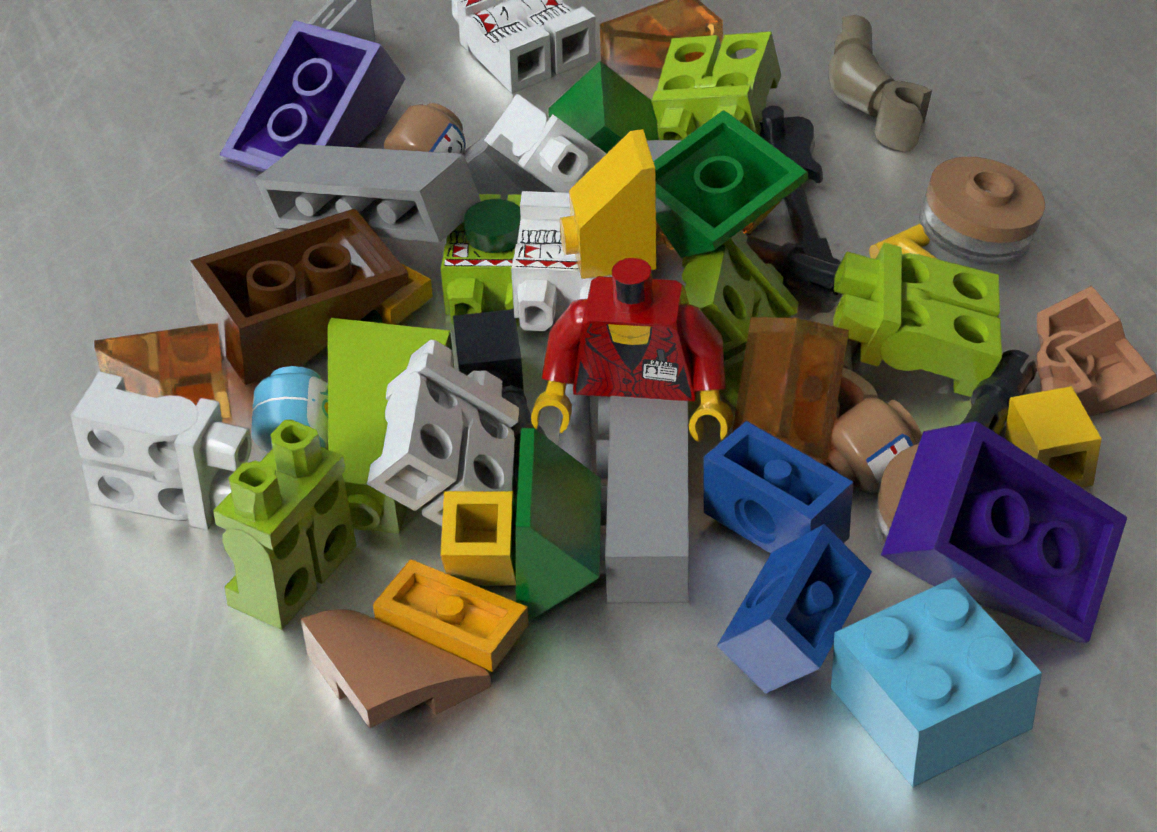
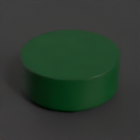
M488 199L471 206L464 216L465 234L468 243L475 249L487 253L505 252L516 247L521 221L520 207L514 202L504 199Z

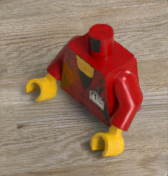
M625 258L613 266L612 277L598 276L591 280L588 298L574 300L552 326L549 332L542 379L548 380L546 392L541 393L536 399L531 413V422L535 429L539 425L541 409L546 406L557 407L562 412L563 418L559 433H563L567 429L572 414V404L565 395L567 384H573V395L620 396L695 402L696 391H700L701 405H699L689 421L690 434L695 441L700 442L704 434L702 416L712 415L720 422L721 440H724L733 425L734 416L731 408L720 400L719 390L726 389L723 338L718 329L700 308L689 304L685 286L679 281L652 279L651 266L648 262L639 258Z

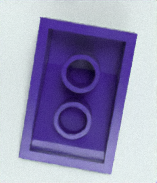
M294 20L219 155L225 161L263 173L298 144L356 147L382 123L406 78L381 44Z
M975 421L923 431L881 556L932 586L955 578L980 605L1078 643H1087L1092 635L1127 516Z

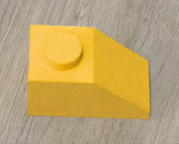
M633 130L621 139L569 190L570 216L560 217V235L564 255L575 254L581 279L612 275L613 266L625 258L642 259L648 262L651 270L656 269L655 165L644 130Z

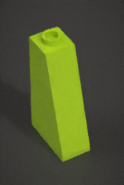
M331 318L329 321L328 450L343 455L345 471L342 473V477L346 486L354 529L400 533L408 507L367 485L370 465L381 457L388 425L385 419V410L388 403L386 399L387 386L407 369L411 355L429 340H436L452 350L450 330Z

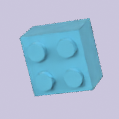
M955 578L949 579L834 633L831 689L912 787L1033 729L1042 672Z

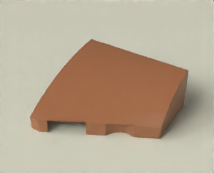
M1093 286L1037 313V334L1040 341V350L1037 352V371L1040 377V392L1072 386L1089 417L1118 409L1157 392L1155 372L1126 339L1121 320Z
M334 609L301 618L307 655L338 699L348 697L369 728L424 701L433 713L437 715L491 687L490 675L484 668L361 612L349 609Z

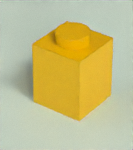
M1069 386L1010 397L1004 439L1081 488L1093 486L1102 438L1073 387Z
M444 491L440 556L446 574L476 586H516L517 510L513 491Z

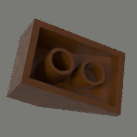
M355 208L190 260L197 317L245 385L270 377L275 370L282 367H301L328 346V324L331 318L360 321L408 283L407 270Z

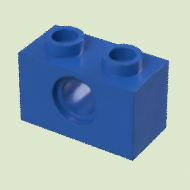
M748 421L744 422L704 456L703 513L770 554L823 524L843 543L850 538L853 481Z
M823 524L770 554L718 642L717 647L765 694L821 668L834 644V633L842 629L872 571Z

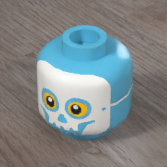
M282 367L275 370L270 377L265 378L255 387L251 437L261 450L267 453L272 450L270 434L284 420L288 419L316 429L319 434L320 446L328 448V384L321 380L317 372L304 367Z

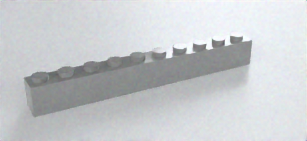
M681 140L647 141L653 161ZM656 222V269L651 270L652 279L677 280L685 286L686 284L682 280L684 270L682 267L683 258L679 257ZM598 396V433H609V440H597L596 474L601 479H608V485L601 486L600 526H606V534H600V575H606L607 603H689L688 401Z

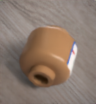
M430 103L427 105L410 106L386 137L384 149L463 154L466 148L465 136L462 132L463 126L460 119L452 111L440 104Z
M869 397L833 421L826 428L824 435L829 452L822 457V461L828 468L853 481V484L859 490L867 494H876L879 492L882 476L889 462L901 451L919 444L922 434L913 417L899 402L891 400L886 403L881 399Z

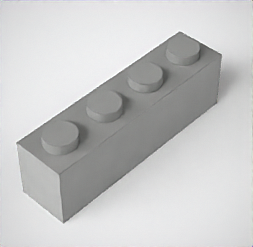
M298 144L255 178L276 228L291 229L355 208L378 237L440 243L464 222L467 210L474 204L481 202L465 157L459 153Z

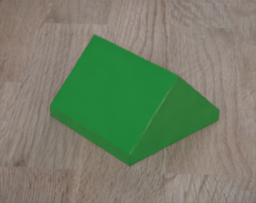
M601 61L548 108L549 117L553 114L606 154L633 130L643 129L647 141L659 140L657 119L651 99Z
M723 110L653 161L656 181V222L680 258L714 251L808 181V172Z
M521 428L516 513V602L527 606L528 621L533 620L600 577L601 478L535 428Z

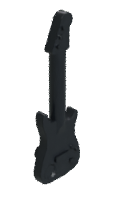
M769 106L763 109V122H760L761 131L759 136L808 172V179L821 183L823 180L822 167L812 158L815 147L814 126L812 122L807 118L799 116L784 118V110L779 106ZM801 185L784 198L798 242L795 245L803 247L806 255L838 265L841 262L839 259L833 258L827 239L820 238L803 185Z

